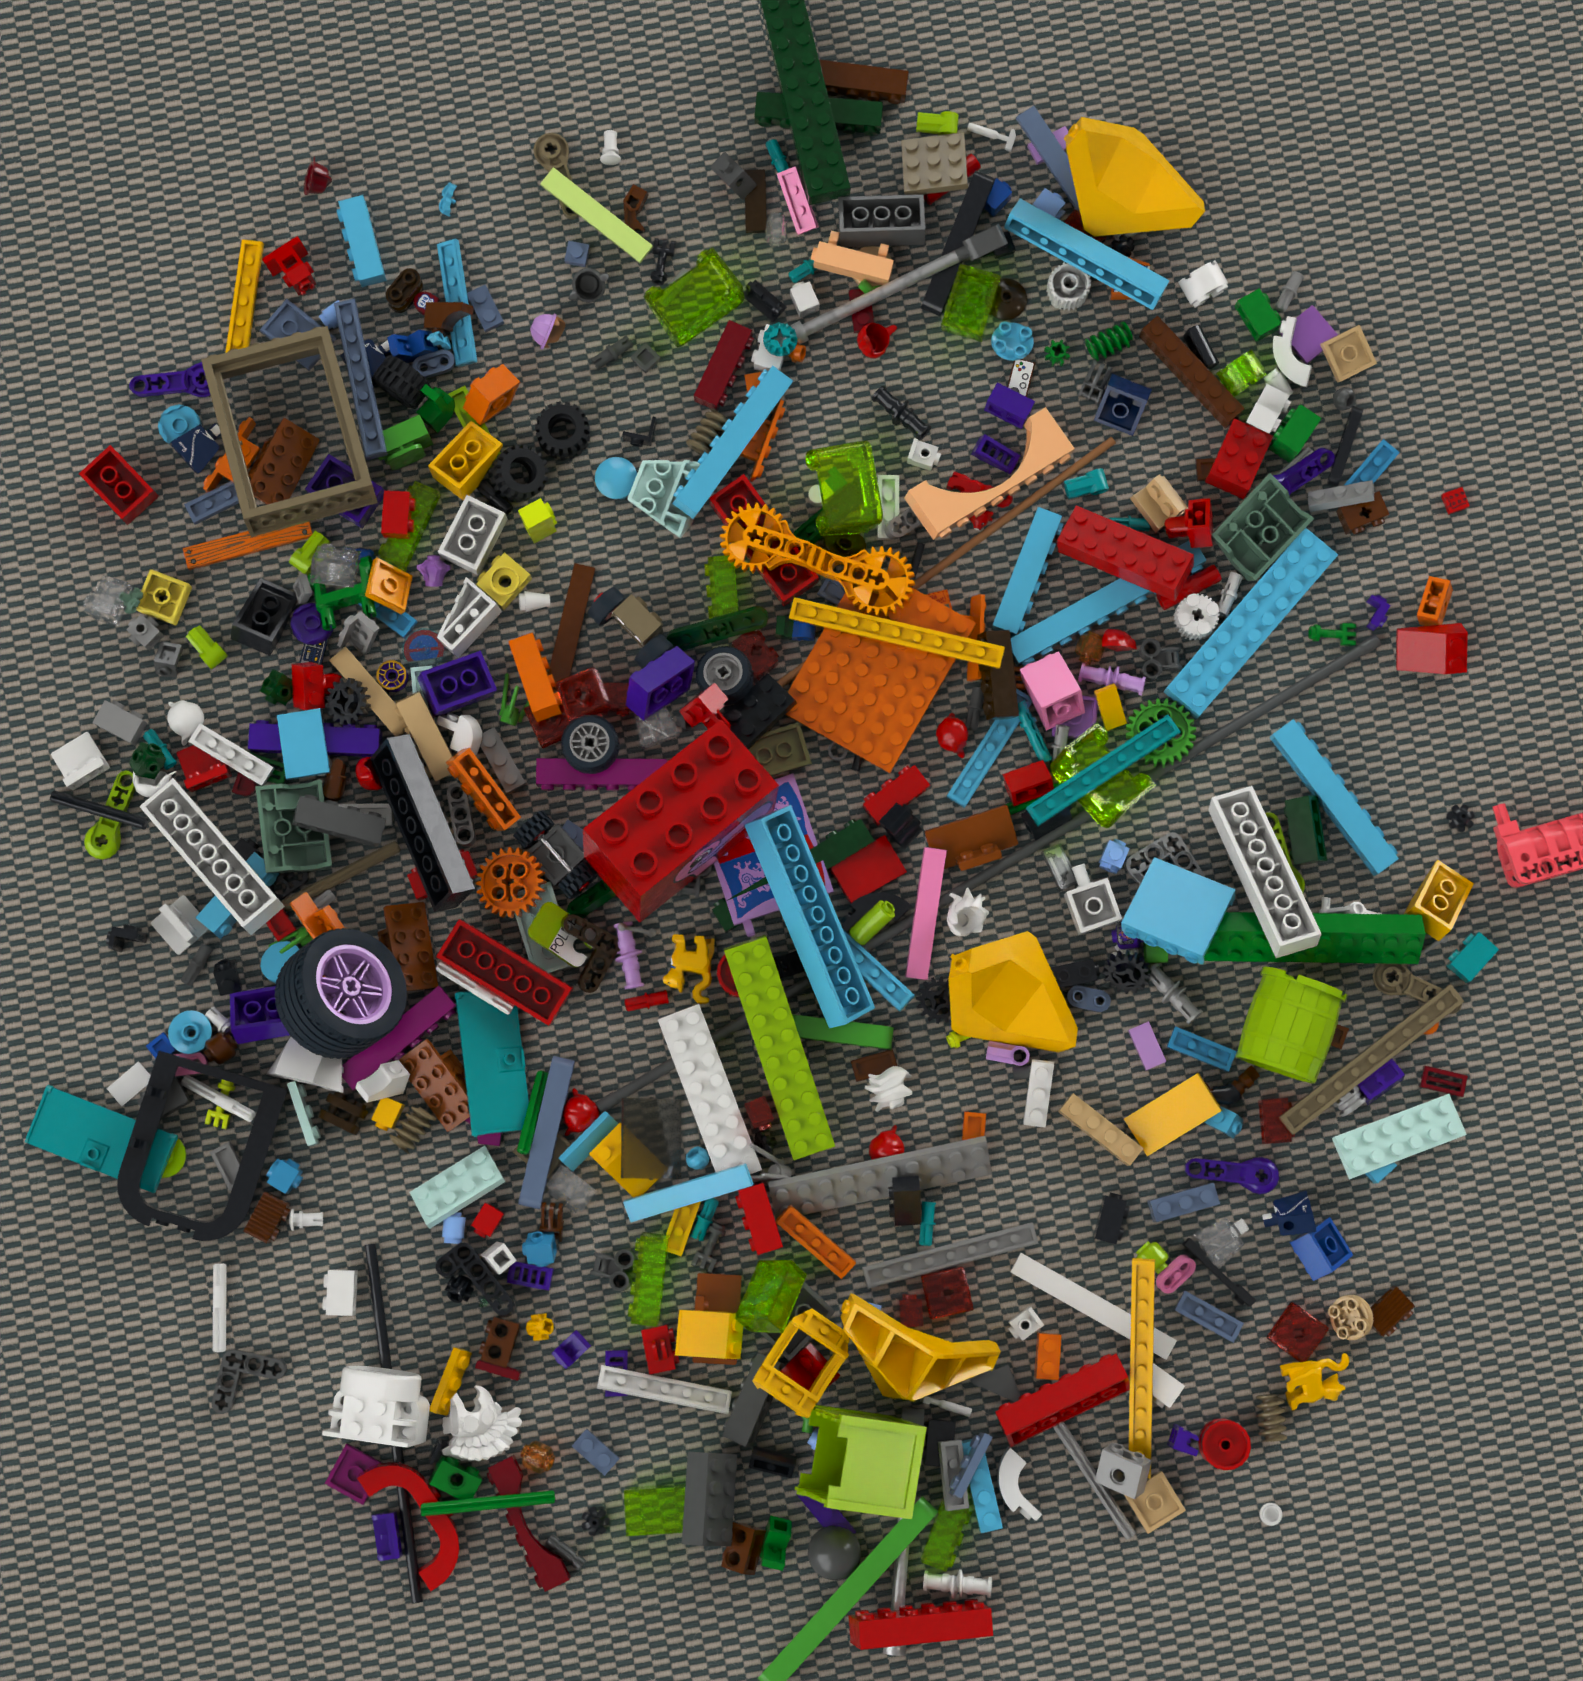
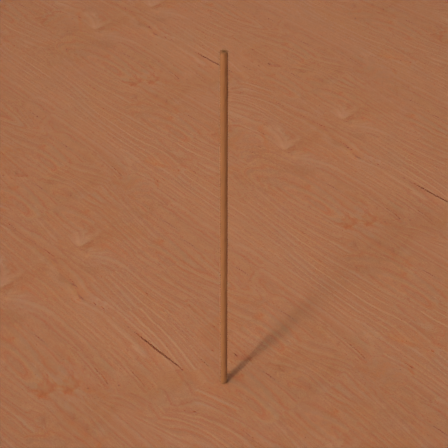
M1109 437L918 577L913 588L917 590L1116 444L1115 440ZM805 661L777 682L782 687L786 686L796 678Z

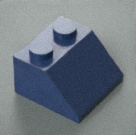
M1112 374L1093 421L1133 436L1152 389Z

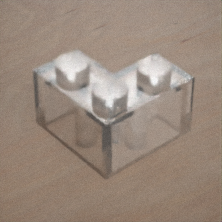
M103 575L102 580L97 582L96 592L91 591L90 595L86 596L83 604L84 611L94 620L119 627L126 608L124 601L119 600L121 592L129 594L132 586L128 582Z

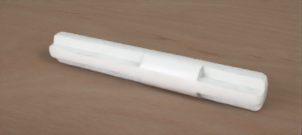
M441 960L437 965L436 970L488 1004L493 1005L508 1015L513 1010L514 1004Z
M185 1075L181 1081L182 1086L248 1122H251L256 1115L255 1111L189 1075Z
M224 1263L213 1265V1352L226 1351L227 1265Z

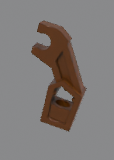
M633 184L623 200L625 224L634 231L640 230L644 233L645 228L637 220V214L641 212L649 194ZM632 198L639 201L636 204V208L629 206Z

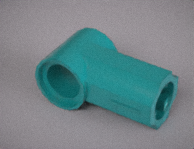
M1103 468L1089 471L1084 476L1063 482L1068 500L1088 494L1098 495L1109 490Z

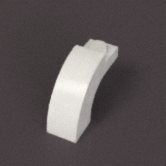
M1287 316V320L1282 321L1280 333H1283V337L1274 336L1273 338L1274 358L1279 369L1287 378L1300 386L1308 387L1312 366L1303 364L1295 358L1292 352V338L1297 318Z
M1008 1446L998 1465L997 1481L999 1491L1012 1512L1020 1506L1019 1512L1028 1520L1033 1518L1037 1521L1042 1514L1023 1497L1018 1486L1019 1474L1027 1463Z

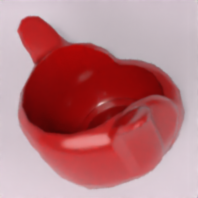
M874 322L865 325L857 335L858 348L868 358L876 359L881 357L886 352L890 336L897 330V326L891 325L885 328Z
M950 713L936 729L937 741L944 750L954 752L960 758H964L963 748L966 746L968 739V730L962 720L955 718L954 713Z
M371 757L360 759L355 769L359 785L367 790L381 789L382 786L370 760Z
M575 1088L572 1089L574 1097L567 1101L563 1110L564 1122L568 1126L565 1132L566 1136L572 1132H583L599 1117V1109L596 1103L587 1095L579 1094Z
M896 1125L891 1130L880 1132L878 1136L871 1140L869 1144L871 1160L904 1153V1144L901 1138L895 1134L897 1130Z

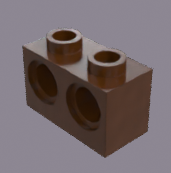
M494 1316L493 1320L489 1319L485 1330L489 1334L486 1342L482 1341L479 1349V1354L482 1355L481 1360L505 1368L508 1367L521 1323ZM499 1324H504L508 1328V1333L504 1337L497 1334L496 1329ZM492 1346H498L501 1349L499 1358L491 1356L490 1348Z
M733 1522L731 1546H726L723 1552L721 1567L740 1574L755 1575L766 1530L746 1523Z

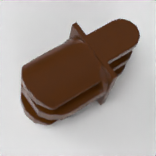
M335 759L330 773L325 774L323 794L331 801L341 800L346 783L349 781L345 776L346 764L340 759Z
M542 1202L539 1231L559 1232L554 1233L555 1239L562 1242L564 1224L563 1203H559L558 1219H555L556 1203L551 1202L549 1217L546 1219L547 1202Z

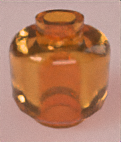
M1088 631V634H1082L1075 647V653L1080 656L1078 660L1088 665L1091 662H1099L1106 649L1102 647L1103 637Z
M537 1440L532 1441L529 1445L526 1444L520 1454L523 1466L538 1474H542L545 1471L548 1472L555 1461L553 1449Z

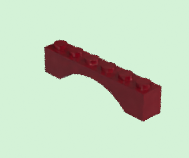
M514 1454L488 1467L489 1472L486 1474L491 1485L495 1484L498 1493H496V1496L521 1494V1483L524 1474ZM522 1507L506 1508L508 1511L505 1514L510 1526H515L518 1533L515 1535L519 1546H524L527 1552L525 1559L530 1568L533 1567L537 1574L534 1578L538 1587H543L546 1592L569 1581L571 1576L563 1559L543 1546L532 1534L526 1524Z

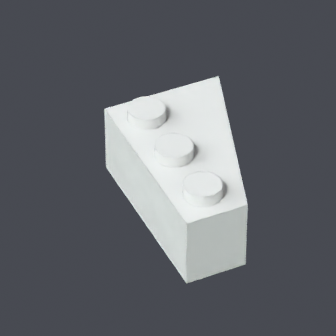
M467 577L463 582L464 586L460 594L455 599L451 613H448L437 636L439 641L457 658L468 649L502 612L499 606Z

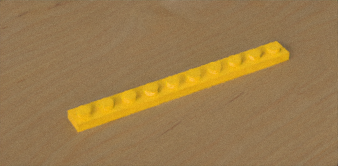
M795 597L789 615L790 620L1000 669L1005 650L1004 646Z
M1132 1258L1129 1451L1142 1453L1151 1460L1155 1259ZM1151 1466L1148 1474V1479H1151Z

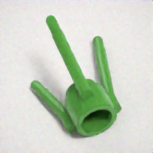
M506 673L499 716H501V722L516 726L517 722L522 723L523 717L530 705L527 701L521 712L518 713L519 709L514 707L519 691V686L516 685L510 705L506 707L509 674Z
M300 927L280 940L287 941L293 937L296 938L279 951L281 954L297 943L305 946L313 940L305 927ZM276 940L275 942L269 944V947L280 941Z

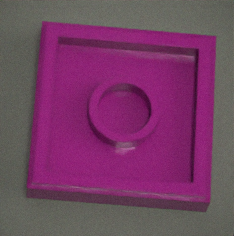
M346 1443L324 1484L364 1505L369 1496L358 1481L357 1476L369 1467L383 1462Z

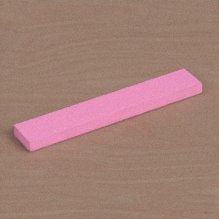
M924 847L905 973V977L928 980L947 850Z

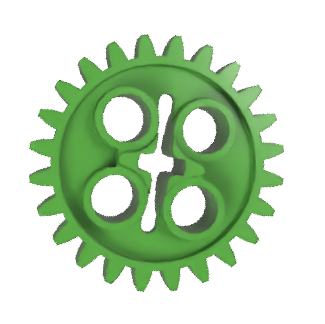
M1157 698L1156 704L1148 700L1147 707L1140 704V711L1133 710L1135 717L1129 716L1128 718L1131 724H1126V730L1130 731L1126 733L1127 739H1131L1139 734L1141 728L1153 725L1149 718H1152L1156 723L1161 715L1166 716L1169 714L1181 731L1180 734L1182 736L1180 738H1172L1168 741L1173 745L1172 748L1166 742L1163 744L1164 748L1162 750H1154L1144 757L1146 765L1153 761V766L1156 767L1158 762H1161L1162 767L1165 768L1166 762L1169 761L1173 766L1175 758L1181 762V754L1189 755V751L1186 748L1193 749V743L1190 741L1196 740V736L1193 735L1196 732V727L1192 726L1194 719H1188L1190 717L1189 711L1183 713V705L1176 708L1177 701L1169 705L1168 698L1165 699L1164 703H1160L1159 698Z

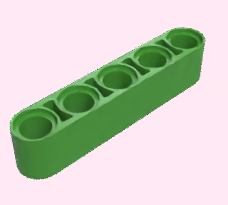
M792 1014L800 1039L892 1049L894 1027L849 1022L845 1025L829 1029L825 1018Z

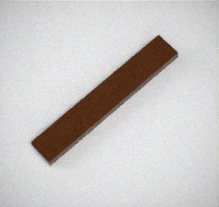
M574 563L548 675L552 674L555 680L556 687H553L555 691L567 692L596 571L594 567Z

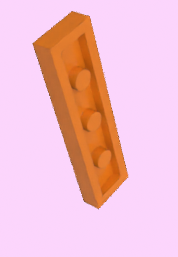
M791 1204L775 1220L781 1228L840 1279L856 1264V1261Z

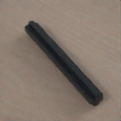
M54 790L51 792L50 801L143 830L148 826L149 820L145 817Z

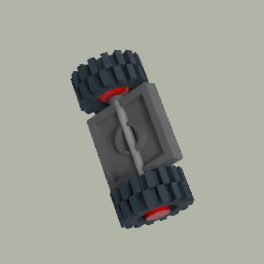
M543 810L529 818L513 835L524 849L533 846L528 851L530 852L529 857L535 856L537 858L535 863L539 862L542 864L540 870L545 872V876L554 886L559 883L558 887L569 899L576 897L598 876L597 872L587 861L582 862L585 859L584 851L560 824L554 826V822Z

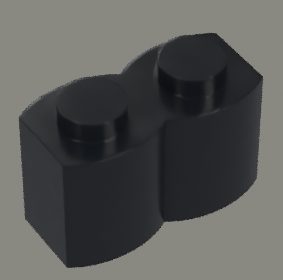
M896 802L879 820V823L887 831L888 835L904 850L922 832L919 826L921 822L905 804L901 806Z

